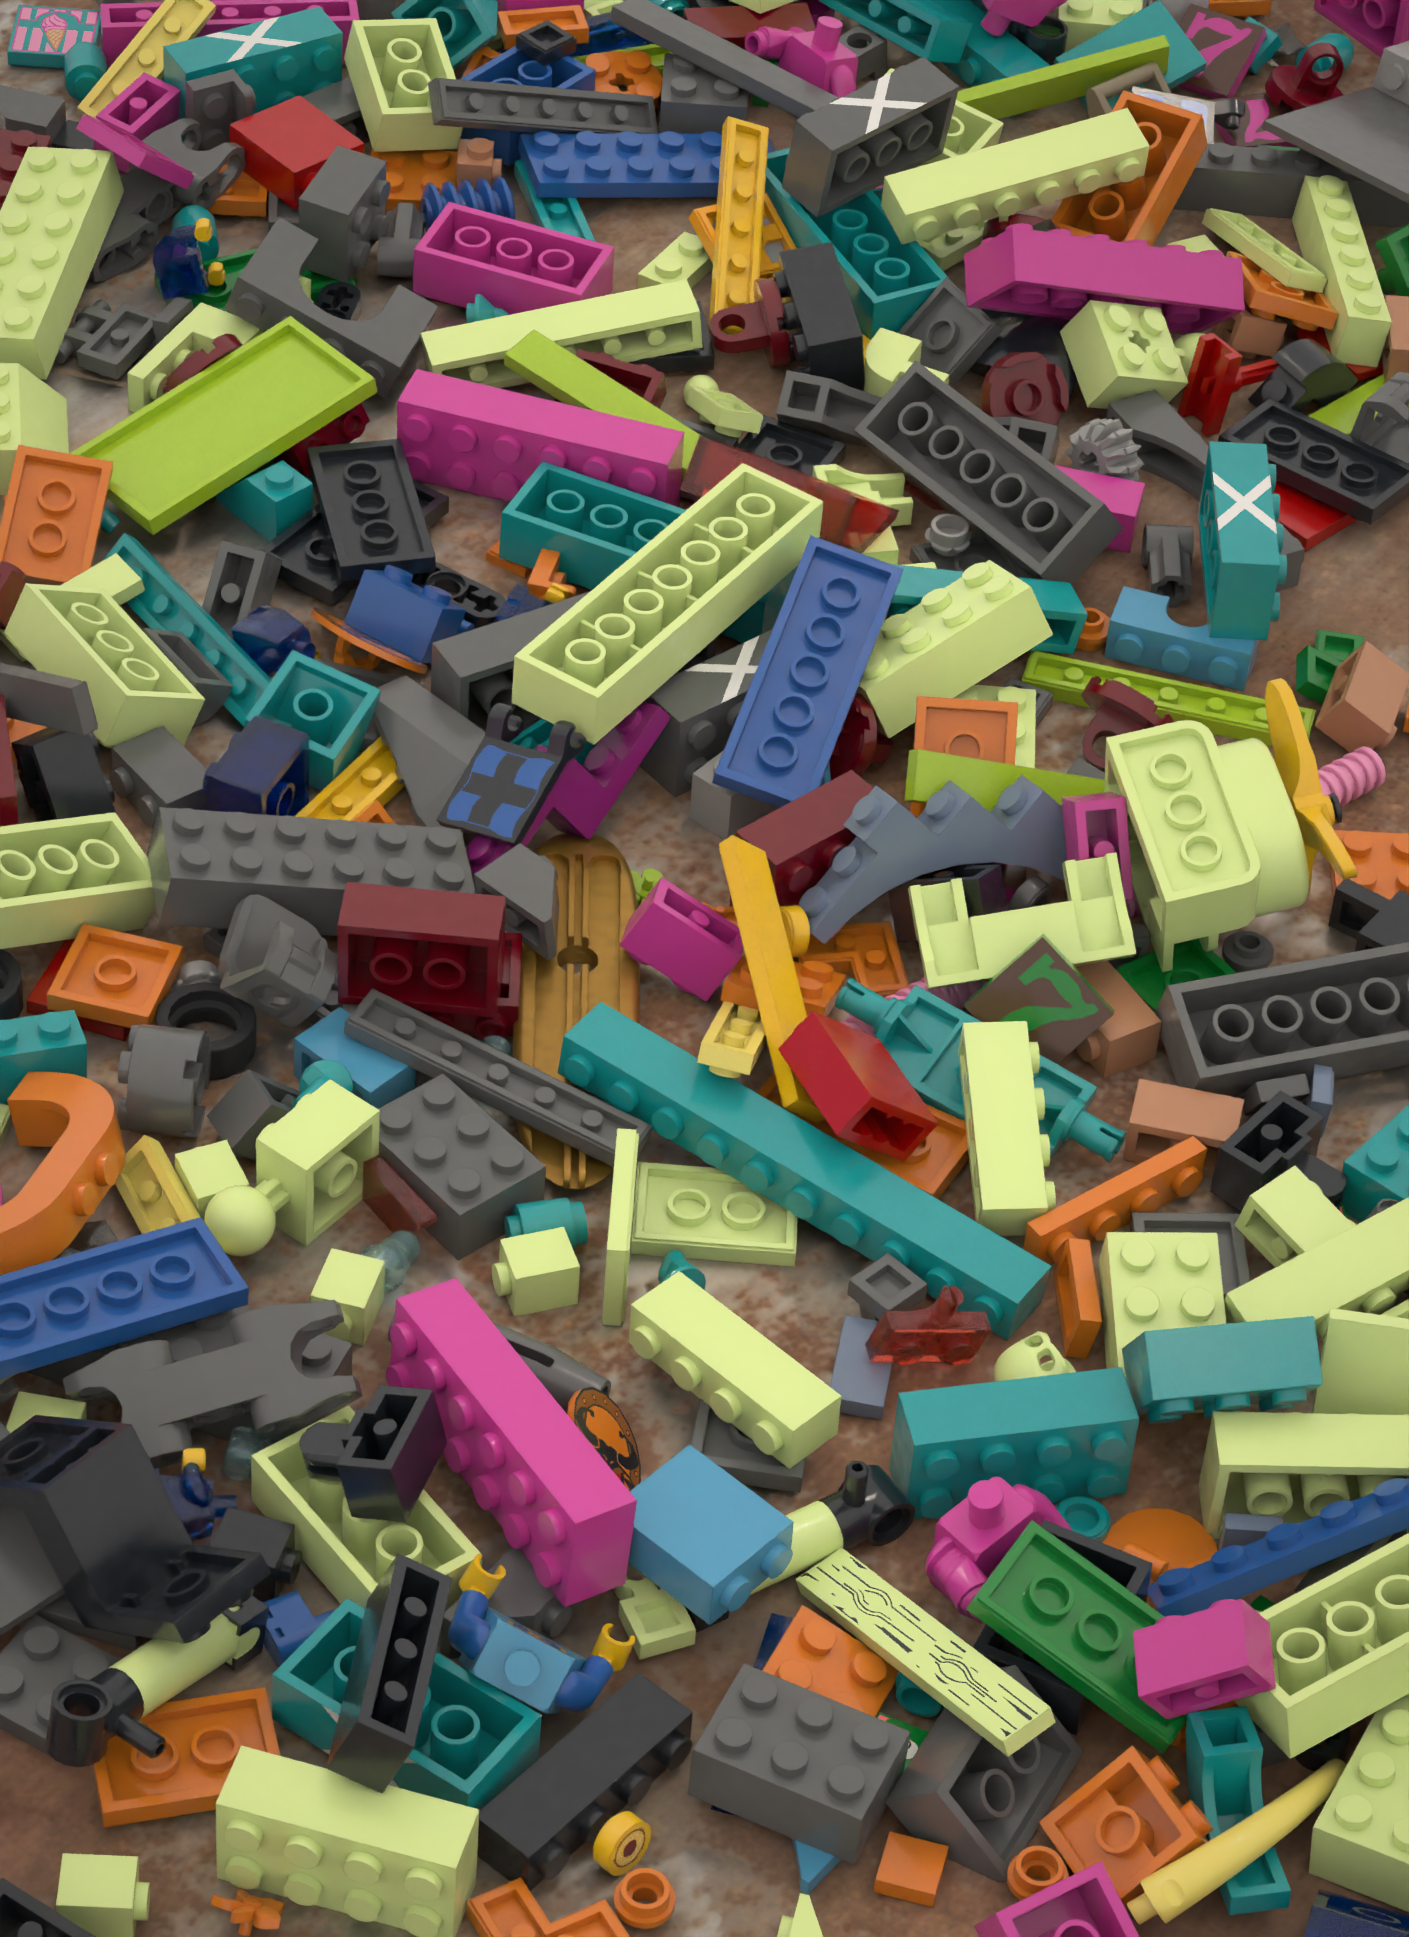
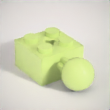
M1090 300L1060 331L1087 407L1108 409V404L1152 390H1156L1169 403L1188 384L1187 377L1199 337L1205 335L1203 333H1188L1173 343L1160 308Z
M329 1079L312 1094L309 1093L303 1096L295 1108L279 1121L267 1125L261 1131L258 1138H256V1187L253 1188L246 1185L227 1187L218 1192L206 1208L204 1222L224 1252L232 1256H247L256 1253L270 1241L275 1227L307 1246L378 1187L380 1110Z

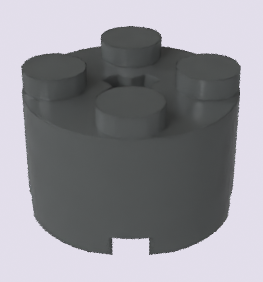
M132 1024L128 1051L121 1052L118 1066V1082L127 1084V1098H121L118 1110L120 1130L177 1137H198L206 1106H200L204 1089L209 1088L211 1045L209 1036H206L207 1031Z

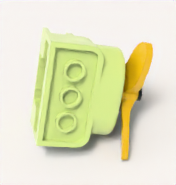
M1282 678L1268 681L1265 690L1266 714L1274 759L1268 747L1256 738L1217 746L1209 728L1200 722L1192 720L1177 721L1106 738L1104 793L1113 792L1124 796L1126 799L1133 892L1144 923L1151 935V942L1162 972L1170 971L1173 968V950L1176 943L1199 938L1205 952L1218 948L1219 933L1247 926L1255 917L1303 905L1310 894L1313 863L1318 851L1327 859L1342 879L1346 880L1357 877V870L1332 827L1334 823L1342 822V810L1339 799L1335 793L1323 795L1315 755L1309 743L1298 704L1291 688Z

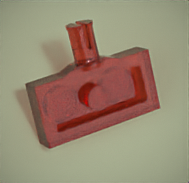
M948 1285L944 1286L934 1304L928 1308L914 1311H885L865 1343L870 1362L895 1363L898 1365L913 1363L959 1365L970 1363L991 1332L986 1312L957 1311V1308L964 1300V1295L959 1288L952 1285L950 1289Z

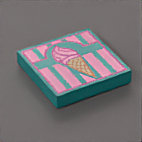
M18 5L7 51L8 64L64 69L65 54L74 44L86 41L96 46L99 45L101 35L100 10Z

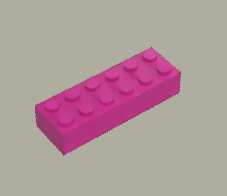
M1021 223L1007 226L1005 232L996 237L984 239L980 246L964 254L967 307L1071 320L1090 300L1158 307L1161 309L1166 320L1169 332L1182 335L1201 333L1245 311L1242 259L1223 256V252L1219 250H1205L1199 253L1189 252L1182 245H1167L1160 248L1148 246V242L1145 240L1110 241V237L1104 234L1080 237L1073 236L1072 232L1067 229H1053L1044 232L1033 230V226L1030 224Z
M419 369L415 370L397 401V439L401 440L409 470L414 480L510 503L542 461L679 507L685 433L683 431Z
M457 1278L396 1298L394 1324L390 1327L392 1342L390 1366L386 1369L388 1386L433 1390L447 1439L443 1452L448 1466L453 1472L461 1474L472 1488L479 1506L485 1511L489 1510L501 1525L511 1547L522 1550L533 1565V1570L539 1583L545 1588H550L564 1607L624 1585L637 1500Z

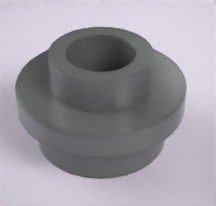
M1236 932L1224 940L1222 957L1225 963L1236 973L1267 968L1273 960L1274 949L1268 939L1256 932Z

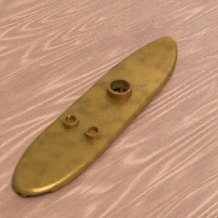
M562 833L549 838L535 851L538 856L543 855L547 857L555 866L558 874L557 887L560 906L557 955L548 961L522 943L518 1020L513 1024L512 1057L603 1101L582 1087L574 1085L557 1072L564 1035L600 1001L640 1024V963L634 960L626 949L619 946L627 922L638 908L637 896L630 868L622 853L613 843L595 834L592 835L590 840H586L568 833ZM569 962L585 963L582 964L581 974H574V964ZM565 964H567V971L561 968ZM588 965L593 968L590 972H588ZM515 1119L523 1146L546 1166L545 1178L555 1185L571 1190L585 1189L601 1182L614 1170V1167Z

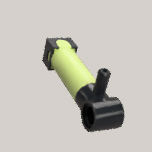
M851 1461L846 1466L844 1482L837 1492L785 1515L794 1522L791 1550L793 1551L792 1559L782 1574L774 1579L768 1577L751 1591V1594L818 1564L841 1547L844 1550H849L866 1541L872 1546H883L899 1538L912 1524L916 1514L915 1507L879 1465L867 1466L862 1461ZM685 1607L696 1628V1633L729 1618L728 1610L709 1625Z
M251 1596L244 1603L233 1608H227L210 1622L211 1627L209 1631L197 1640L182 1644L153 1638L90 1680H69L60 1684L53 1691L45 1744L48 1754L55 1761L67 1766H90L99 1762L105 1756L108 1740L117 1735L150 1759L160 1756L166 1746L165 1738L139 1720L222 1664L235 1671L262 1653L269 1607Z

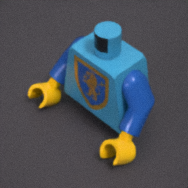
M477 1554L459 1580V1586L463 1592L460 1595L449 1628L451 1646L462 1653L459 1661L474 1676L547 1714L560 1713L562 1708L578 1713L591 1707L612 1677L613 1672L624 1668L635 1643V1636L631 1635L627 1642L616 1641L609 1636L614 1625L607 1623L602 1627L591 1656L588 1659L488 1607V1600L503 1580L506 1570L504 1566L499 1565L494 1574L488 1573L480 1565L482 1555Z

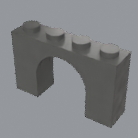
M279 217L239 275L224 309L263 331H267L289 316L293 317L373 376L378 391L376 394L386 398L421 342V333L427 331L439 306L399 284L383 310L371 319L352 321L335 317L323 311L307 297L299 280L319 239Z

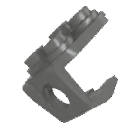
M1397 372L1362 404L1350 434L1351 437L1406 463H1409V408L1407 407L1409 404V373Z
M258 894L249 895L239 901L236 906L222 947L218 966L219 975L222 979L220 989L235 998L245 1001L273 1017L275 1021L292 1029L302 1023L325 1002L337 974L338 954L327 949L326 939L322 938L317 929L308 921L267 897Z

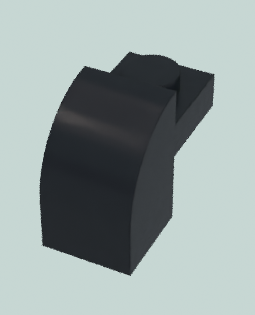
M1301 339L1285 346L1272 357L1278 367L1248 398V401L1255 408L1269 398L1299 412L1311 401L1320 408H1323L1343 397L1358 379L1344 363L1317 341Z
M1350 879L1343 880L1335 889L1328 925L1356 939L1355 952L1409 942V894L1400 889L1389 900Z

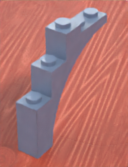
M1021 775L1013 785H1010L1002 792L998 803L989 812L972 796L949 780L941 790L935 792L929 798L924 811L916 818L899 802L876 785L868 795L856 803L852 815L843 824L856 835V838L849 846L843 848L836 855L831 868L816 886L804 893L799 906L807 915L810 933L826 944L853 915L885 892L920 875L948 867L997 862L1030 867L1065 881L1062 863L1067 861L1062 806L1045 791Z

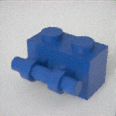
M386 565L384 571L364 570L344 624L421 663H432V643L475 629L474 624L463 619L466 610L450 602L452 595L449 592L431 585H425L423 589L411 582L412 574L394 566Z

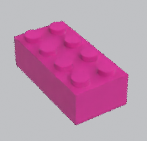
M448 202L414 248L413 292L437 302H446L467 308V303H475L476 294H482L494 307L503 309L509 315L610 295L613 284L615 247Z

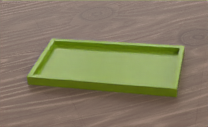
M289 316L69 454L112 461L113 472L107 499L154 535L373 396L378 391L373 376L293 317Z

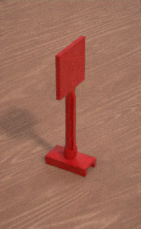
M1318 326L1316 331L1298 328L1296 336L1300 339L1315 340L1331 353L1323 327ZM1214 333L1199 337L1187 377L1188 384L1184 387L1177 411L1182 417L1193 415L1203 423L1201 433L1206 437L1220 433L1232 393L1239 391L1242 386L1265 381L1278 367L1273 359L1240 367L1243 356ZM1380 357L1377 367L1344 363L1357 377L1358 381L1384 374L1382 357Z

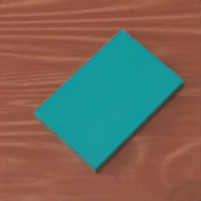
M1158 0L1056 57L1054 65L1165 35L1170 45L1168 71L1166 74H1162L1169 89L1204 71L1207 62L1161 1ZM1141 84L1137 87L1144 88V84ZM1121 94L1107 99L1111 110H1113ZM1086 96L1079 97L1088 110Z

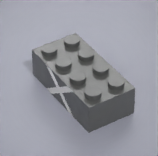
M921 57L907 65L898 67L892 73L876 81L866 83L862 88L844 97L834 99L830 104L812 113L802 115L796 120L793 127V137L785 163L786 169L782 188L818 218L884 184V176L915 168L942 154L959 86L927 59Z
M772 630L672 676L643 701L660 706L671 719L639 766L675 798L690 791L693 773L725 749Z

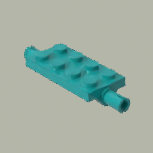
M853 978L848 979L846 986L842 987L837 996L835 1008L849 1013L874 1028L873 1034H875V1037L882 1042L925 1104L965 1121L958 1047L963 1023L981 1021L917 985L913 987L905 999L898 1000L893 997L888 1000L859 984L857 980ZM1040 1055L1039 1073L1033 1074L1034 1088H1043L1045 1115L1044 1120H1038L1040 1134H1048L1050 1160L1062 1143H1067L1071 1139L1110 1163L1122 1147L1127 1133L1086 1112L1095 1098L1097 1086Z

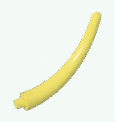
M1337 1758L1329 1760L1296 1786L1249 1817L1176 1861L1140 1880L1145 1893L1127 1903L1137 1923L1141 1925L1158 1914L1164 1923L1167 1924L1254 1862L1288 1835L1330 1797L1347 1764Z

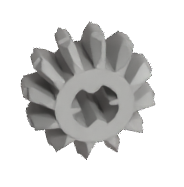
M1097 418L1086 422L1084 426L1070 435L1072 445L1065 453L1072 459V465L1069 468L1139 481L1137 471L1144 463L1137 456V451L1142 445L1134 444L1132 440L1133 429L1123 428L1120 419L1107 420L1104 418L1100 420Z

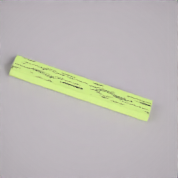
M842 1547L796 1578L801 1595L1009 1757L1056 1723L1049 1705Z

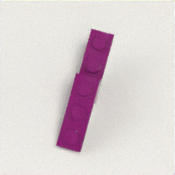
M642 702L600 739L595 748L587 755L583 766L574 758L567 762L521 844L525 847L528 845L545 819L558 831L590 840L671 717L660 706ZM538 744L535 750L547 753L548 747ZM478 836L472 839L466 848L473 882H475V873L513 847Z

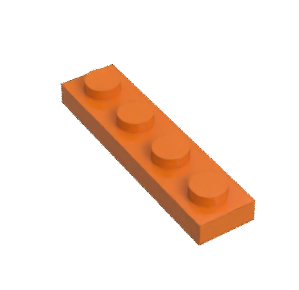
M1192 1136L1027 1223L1023 1249L1049 1265L1058 1264L1068 1238L1086 1239L1090 1241V1244L1096 1241H1104L1107 1232H1116V1230L1130 1223L1132 1212L1154 1213L1159 1207L1178 1197L1189 1196L1201 1185L1207 1148Z

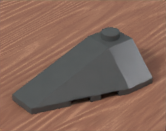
M405 675L377 687L381 690V697L373 714V719L383 743L389 746L397 764L395 773L399 783H405L412 800L410 810L414 820L419 826L444 827L436 820L482 742L485 731ZM462 832L464 844L467 847L476 836Z

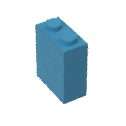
M691 1445L684 1448L630 1491L637 1500L628 1563L709 1625L728 1610L733 1612L739 1609L746 1602L751 1591L768 1577L774 1579L782 1574L792 1559L793 1551L791 1550L794 1522Z

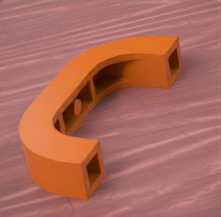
M28 1071L7 1099L19 1146L53 1148L23 1189L13 1199L0 1206V1275L51 1261L61 1254L75 1239L89 1217L94 1214L97 1206L111 1186L115 1184L123 1169L126 1154L114 1102L108 1091L93 1080L61 1072Z

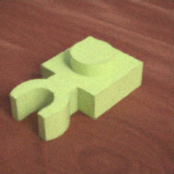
M642 1574V1580H631L626 1576L625 1584L613 1589L616 1596L621 1599L619 1601L618 1616L628 1637L630 1638L631 1635L635 1636L636 1640L633 1647L639 1660L695 1644L696 1628L685 1606L663 1589L658 1590V1585L644 1574Z

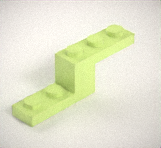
M301 276L299 280L302 289L313 302L311 299V279ZM200 303L127 373L128 410L137 412L164 395L163 387H166L167 378L195 351H200L203 348L206 353H209L216 347L212 342L218 336L226 333L235 334L244 345L265 331L234 314Z

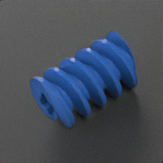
M502 177L494 178L491 187L486 179L480 178L476 180L474 190L468 180H462L458 184L457 191L449 181L442 183L439 192L433 183H427L422 191L420 212L425 214L424 235L448 202L516 220L513 195L505 179Z

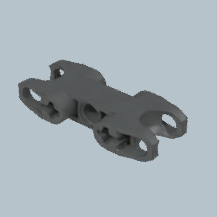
M192 118L179 119L154 131L142 140L193 172L194 178L188 189H184L129 162L130 172L120 178L124 193L89 278L95 282L106 281L136 266L155 248L159 238L158 226L183 206L198 205L207 210L214 205L215 200L225 195V192L242 173L246 165L244 147L235 142H225L210 150L198 151V147L202 142L199 131L200 123ZM187 132L186 139L182 143V136ZM231 158L225 171L218 174L223 165ZM105 256V263L99 268L100 261Z
M335 1300L297 1304H273L240 1314L229 1321L235 1345L174 1362L169 1341H147L112 1351L94 1363L62 1379L66 1395H70L73 1400L117 1397L122 1406L121 1423L132 1424L155 1470L182 1462L183 1450L194 1448L190 1434L192 1429L251 1413L257 1435L279 1434L311 1425L335 1410L363 1397L359 1380L356 1381L353 1375L308 1378L302 1370V1353L309 1341L344 1322L341 1306Z

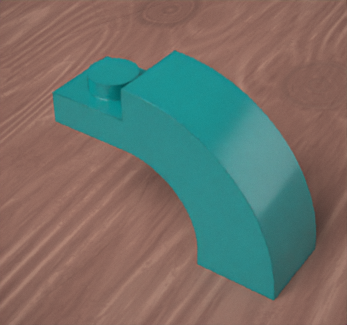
M1246 1706L1187 1714L1186 1768L1189 1800H1192L1200 1808L1214 1828L1206 1835L1208 1841L1264 1807L1261 1786L1263 1747ZM1274 1846L1219 1887L1229 1915L1289 1908L1291 1889Z

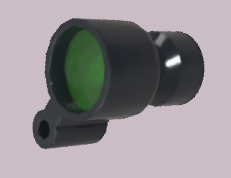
M1045 16L1034 27L1013 20L1008 25L1007 31L1050 66L1054 65L1056 57L1065 53L1068 27L1058 18Z

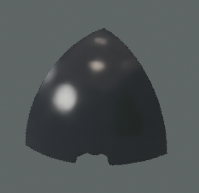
M1007 313L992 319L1003 331L977 359L970 370L985 377L997 360L1010 353L1037 352L1047 358L1051 364H1057L1062 369L1068 384L1070 398L1077 378L1060 331L1069 321L1056 317Z

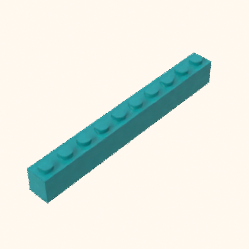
M601 1001L564 1035L558 1074L613 1107L652 1125V1130L656 1131L660 1136L683 1147L707 1164L715 1166L745 1184L751 1190L762 1194L791 1211L796 1217L804 1219L836 1238L840 1243L851 1247L874 1262L889 1253L928 1284L927 1293L931 1297L974 1320L978 1325L989 1329L1008 1341L1042 1303L1052 1268L1051 1265L734 1079L710 1072L709 1065L697 1063L698 1058Z

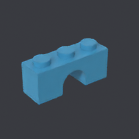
M1123 586L1109 622L1105 658L1240 691L1245 690L1257 657L1260 640L1209 637L1208 624L1199 627H1187L1171 620L1167 615L1170 597Z

